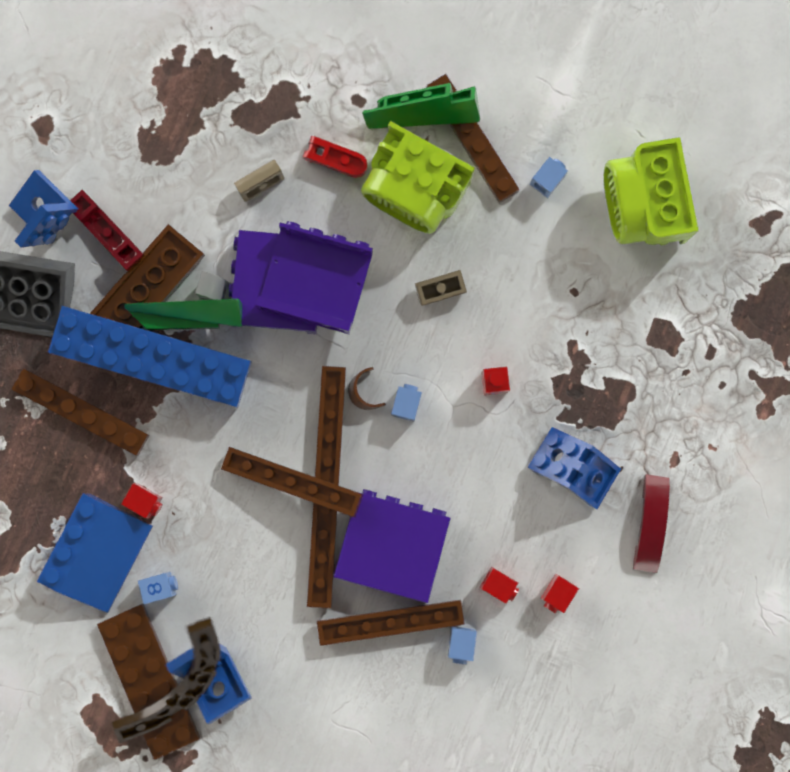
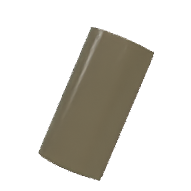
M272 160L234 182V185L244 202H247L285 178L277 162Z
M461 270L415 283L421 306L467 293Z

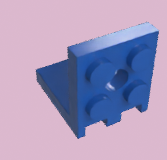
M40 170L32 172L9 204L27 223L14 241L21 248L52 244L55 241L57 232L63 230L68 224L69 216L78 210ZM41 198L44 205H40L38 208L36 204L37 199Z
M551 427L528 466L533 472L567 488L595 509L599 508L621 470L620 467L593 445ZM563 452L562 458L559 461H555L556 456Z
M221 644V657L215 668L217 673L208 689L196 701L207 724L213 723L252 699L228 649ZM193 648L166 663L169 673L182 679L185 677L192 663ZM222 682L225 687L224 692L220 696H215L213 688L217 683Z

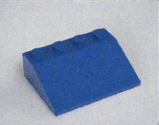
M83 493L37 582L60 594L109 613L153 525L92 494Z

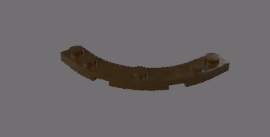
M211 617L198 620L186 626L193 646V658L187 674L179 685L155 704L112 722V727L119 743L131 740L172 721V715L181 709H189L208 689L217 673L215 668L221 657L220 644Z

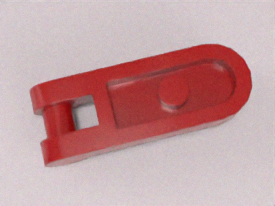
M310 137L308 142L310 146L302 157L304 160L353 178L362 177L367 172L368 163L364 155L319 137ZM318 148L324 149L322 156L316 154Z

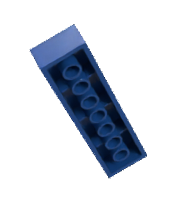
M65 306L61 307L48 351L51 354L234 407H239L252 361Z

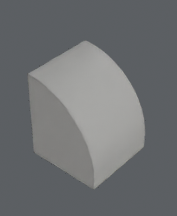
M202 271L195 294L204 300L224 299L229 282L217 275Z

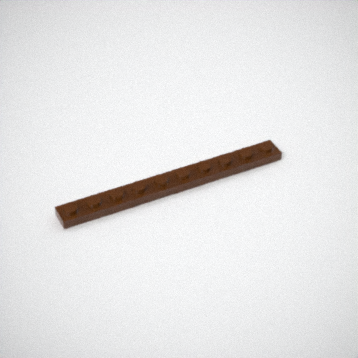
M322 366L315 477L339 486L346 367ZM313 503L307 607L331 608L337 511Z

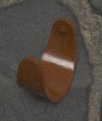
M373 367L359 372L350 381L348 387L351 402L363 410H373L386 405V403L376 405L366 403L358 394L357 382L359 377L364 373L374 370Z

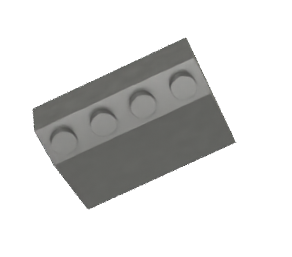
M0 251V328L53 337L61 307L70 308L75 263Z

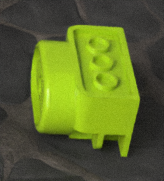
M390 121L388 133L377 147V152L371 162L372 171L362 186L361 193L368 202L379 210L420 232L431 234L436 231L442 219L452 216L471 184L475 167Z
M680 137L640 144L631 157L612 159L606 162L603 173L604 191L612 232L619 244L644 241L649 245L660 244L662 246L670 242L679 241L681 245L685 244L699 231Z

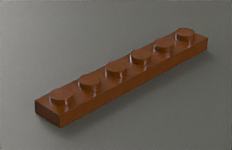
M447 74L426 85V88L451 83L453 92L457 91ZM478 123L449 124L498 203L519 192V187Z
M22 369L12 387L13 391L136 456H139L150 436L26 369Z
M232 447L228 448L221 467L224 471L352 517H356L364 495Z
M461 599L317 621L320 646L465 625Z

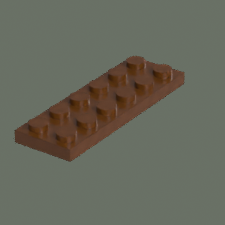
M168 224L143 252L144 256L126 271L90 314L142 329L143 325L125 309V304L165 302L204 258L205 254Z
M140 604L97 624L134 713L160 701L178 686L175 676L169 673L166 666L168 660L144 604ZM181 709L171 716L172 721L143 734L154 760L200 739L189 709Z

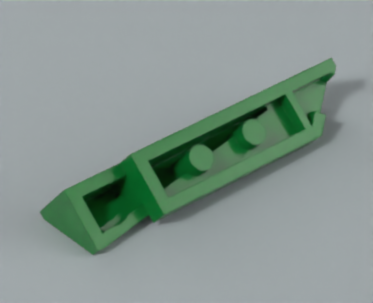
M451 83L384 96L377 101L378 107L362 112L368 129L388 128L390 121L401 127L480 122L476 87L453 92Z
M239 299L125 304V309L147 330L220 329V324L242 327V303Z

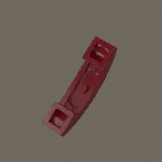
M83 189L70 200L78 208L77 212L73 214L126 271L144 256Z
M645 474L642 493L644 501L638 546L636 545L634 570L658 573L666 535L670 478Z

